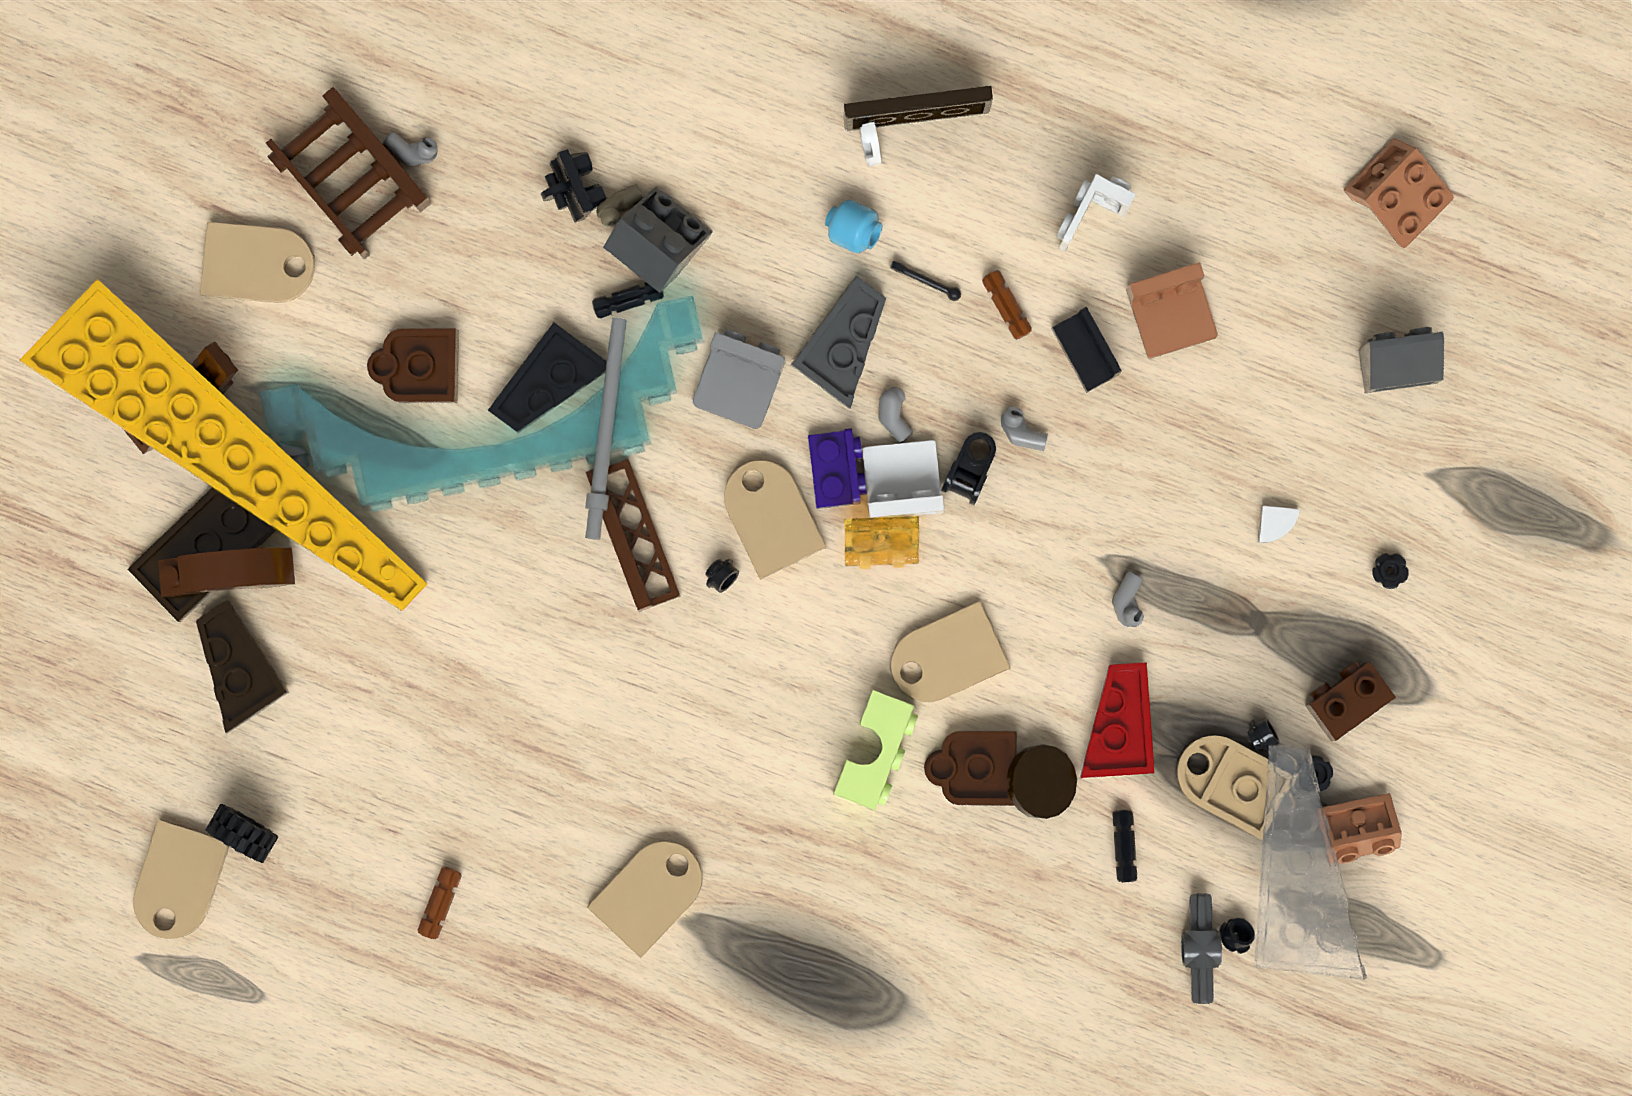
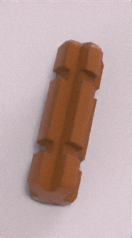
M996 270L984 276L982 283L988 293L991 292L993 294L991 298L1005 323L1008 322L1010 324L1008 329L1016 340L1021 339L1032 331V327L1027 318L1022 317L1023 311L1010 288L1005 287L1006 281L1001 272Z
M449 867L441 868L437 878L440 881L439 886H434L424 912L427 914L426 919L422 918L418 927L420 935L430 939H437L443 927L439 924L441 920L445 921L455 895L452 890L454 887H458L462 877L459 871Z

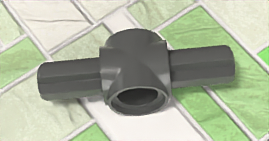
M1195 893L1189 897L1190 930L1182 932V963L1185 968H1191L1192 1002L1196 1004H1209L1214 1000L1213 968L1219 967L1222 962L1221 933L1217 929H1212L1211 895Z

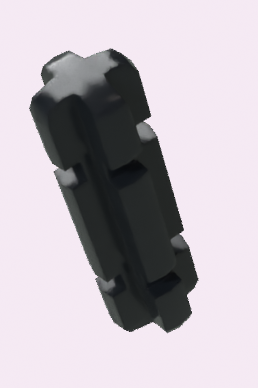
M644 282L645 286L642 287L638 284L613 292L610 297L604 295L594 298L592 305L596 316L604 318L612 315L611 312L613 311L619 313L644 305V301L650 300V302L660 300L664 297V292L659 293L647 282Z
M1116 810L1113 812V826H1116L1117 830L1114 832L1116 862L1119 861V867H1116L1118 882L1121 883L1137 880V866H1134V861L1136 860L1135 833L1131 831V825H1134L1132 810Z

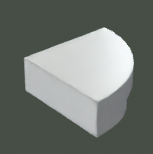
M875 123L862 124L860 135L866 163L869 166L882 164Z
M1261 506L1258 543L1273 542L1286 535L1295 525L1300 509Z

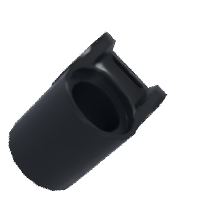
M977 432L968 436L957 460L951 466L942 486V492L952 491L969 499V504L975 505L996 453V444L990 435ZM977 439L986 441L990 447L988 457L982 460L973 458L969 453V445ZM956 479H960L966 483H969L972 485V487L957 482Z

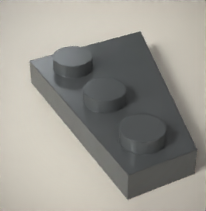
M855 276L790 364L848 409H851L854 393L859 378L862 375L865 366L864 362L871 341L874 338L886 297L861 278Z

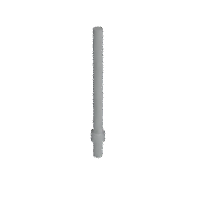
M612 318L591 493H587L585 508L589 510L585 538L600 540L603 511H607L609 496L605 494L627 322L626 319Z

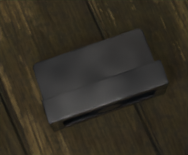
M1087 307L1082 308L1078 314L1052 327L1051 330L1086 393L1119 376L1122 372Z

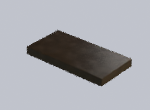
M984 86L844 104L845 130H860L862 124L872 122L875 123V127L988 114L993 101L992 87Z
M211 488L127 570L177 622H181L211 592L161 597L158 560L204 552L258 548L276 529L214 488Z

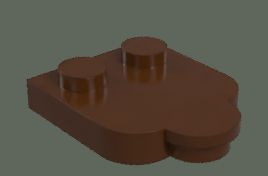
M456 328L396 329L387 335L383 348L376 350L369 357L367 363L368 374L372 380L383 385V390L390 399L398 403H458L459 330Z
M957 731L951 733L944 740L942 750L931 753L926 759L924 771L927 779L932 784L941 786L945 798L955 805L1015 806L1009 798L1007 788H1010V779H1007L1008 768L1017 755V731Z

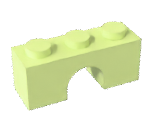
M872 690L860 726L874 731L879 736L882 745L881 753L874 762L867 765L846 760L833 795L876 810L877 804L885 806L892 785L886 783L891 769L898 771L905 750L899 748L904 734L911 736L918 715L912 713L914 705Z

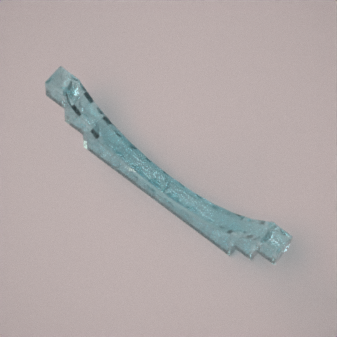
M693 296L657 303L634 351L621 366L611 453L622 451L623 456H630L645 452L644 446L650 445L651 440L642 401L649 400L650 405H658L671 401L670 395L678 394L668 351L675 349L677 355L690 353L698 350L697 344L704 343ZM297 384L261 391L260 395L270 436L273 438L280 437V442H290L301 439V432H306L314 470L318 473L325 472L326 477H335L348 473L347 467L352 466L360 506L364 508L370 507L371 512H379L393 508L392 502L406 499L407 504L420 503L429 500L428 494L442 491L443 496L456 495L465 492L464 486L478 483L479 488L492 487L501 484L500 478L514 475L515 480L528 479L537 476L536 470L550 467L551 472L564 471L573 468L572 462L583 459L587 460V464H594L603 388L577 410L540 431L501 444L464 449L418 447L372 435L335 416Z

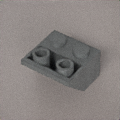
M656 186L619 220L603 248L661 293L682 272L713 231Z
M1423 327L1409 330V334L1396 338L1395 332L1373 335V338L1368 339V343L1358 350L1365 394L1432 385L1441 382L1444 378L1443 332L1433 333L1432 327Z

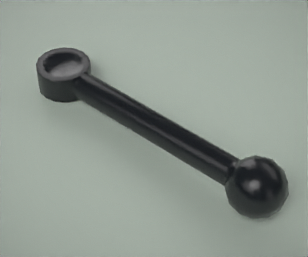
M893 261L890 266L892 270L907 275L947 294L951 301H957L961 297V290L958 287L949 288L896 261Z

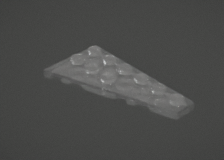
M1269 745L1254 967L1365 980L1367 975L1364 965L1361 963L1357 947L1359 944L1356 932L1353 931L1348 911L1349 904L1335 850L1332 848L1328 832L1330 829L1327 817L1324 816L1319 796L1320 789L1310 749L1285 745Z

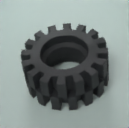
M224 804L219 805L205 829L207 833L223 842V844L261 863H264L278 839V835L265 828L264 825Z

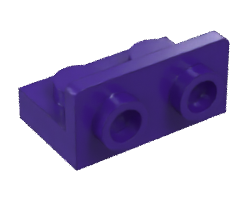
M852 428L839 432L808 435L816 509L860 504V495H867L865 474L857 473L856 459L863 458L860 436L853 437Z

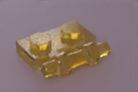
M919 516L844 519L845 566H860V569H871V565H893V568H904V564H919Z

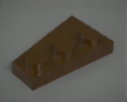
M228 600L196 620L226 734L290 693Z

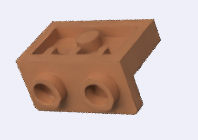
M1390 793L1322 807L1317 810V816L1327 847L1326 856L1328 863L1337 861L1341 864L1350 863L1357 860L1360 856L1370 854L1384 856L1400 848L1402 831Z

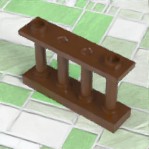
M332 87L322 95L329 104L324 108L325 113L282 149L272 139L268 140L266 144L273 152L267 157L281 173L288 169L343 234L338 241L349 254L353 256L358 252L365 260L370 256L361 245L366 239L403 208L407 207L409 209L414 205L421 213L432 203L338 91ZM344 122L352 132L347 136L349 140L304 177L292 164L291 160L334 124L339 126ZM367 149L375 159L370 164L373 168L327 205L314 188L358 151L362 154ZM388 178H391L399 187L394 192L396 196L351 233L337 216L381 179L386 181Z

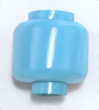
M849 199L842 202L838 207L833 206L825 220V225L829 227L828 236L830 241L854 253H862L866 249H872L878 242L882 232V223L879 222L877 211Z

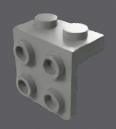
M725 330L724 335L715 332L710 345V355L693 397V404L701 410L747 427L758 429L763 424L785 365V357L779 356L780 349L769 344L760 342L759 347L744 343L746 337L734 331Z

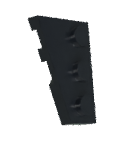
M554 322L488 411L514 431L520 433L605 374L607 361Z

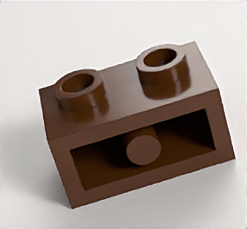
M1357 660L1339 672L1342 679L1330 687L1325 682L1309 694L1312 701L1305 706L1330 741H1337L1396 698L1370 661L1364 662L1362 665Z

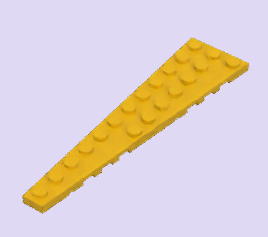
M98 279L19 359L21 363L400 611H403L427 585L415 571Z

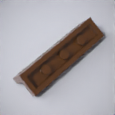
M626 459L609 466L608 475L625 469L629 485L623 497L609 491L608 486H606L605 495L609 496L607 511H603V520L636 608L641 612L681 596L630 461ZM594 469L585 472L590 486H592ZM631 490L637 503L628 499ZM612 497L621 501L617 510ZM625 503L640 509L642 519L636 531L622 525L619 518ZM644 524L646 525L650 537L641 534ZM625 531L634 535L630 544ZM638 537L653 543L655 553L649 565L636 560L632 550ZM657 558L663 571L654 568ZM638 565L647 569L643 579ZM651 571L666 578L671 592L650 599L645 585Z

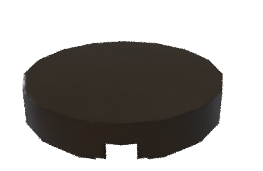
M1036 745L1024 748L1014 757L1008 768L1007 779H1010V788L1007 789L1009 798L1017 810L1028 817L1048 819L1058 816L1070 806L1076 794L1077 776L1075 767L1068 755L1055 746Z

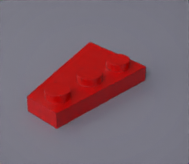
M1147 662L1109 665L1080 778L1153 774L1155 771Z

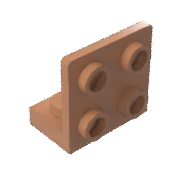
M1395 138L1343 189L1352 201L1369 208L1396 243L1403 248H1406L1454 199L1453 194L1419 150Z
M1200 262L1131 283L1127 287L1126 292L1146 355L1149 359L1217 338L1218 333L1201 283L1205 275Z

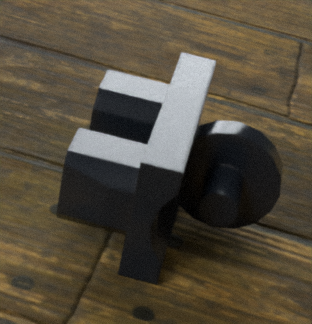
M567 149L558 152L557 158L549 163L553 173L545 176L549 188L541 192V197L543 201L554 199L558 210L568 207L574 223L585 220L601 202L607 199L599 183L584 188L581 181V176L590 174L593 170L592 162L587 152L570 155Z

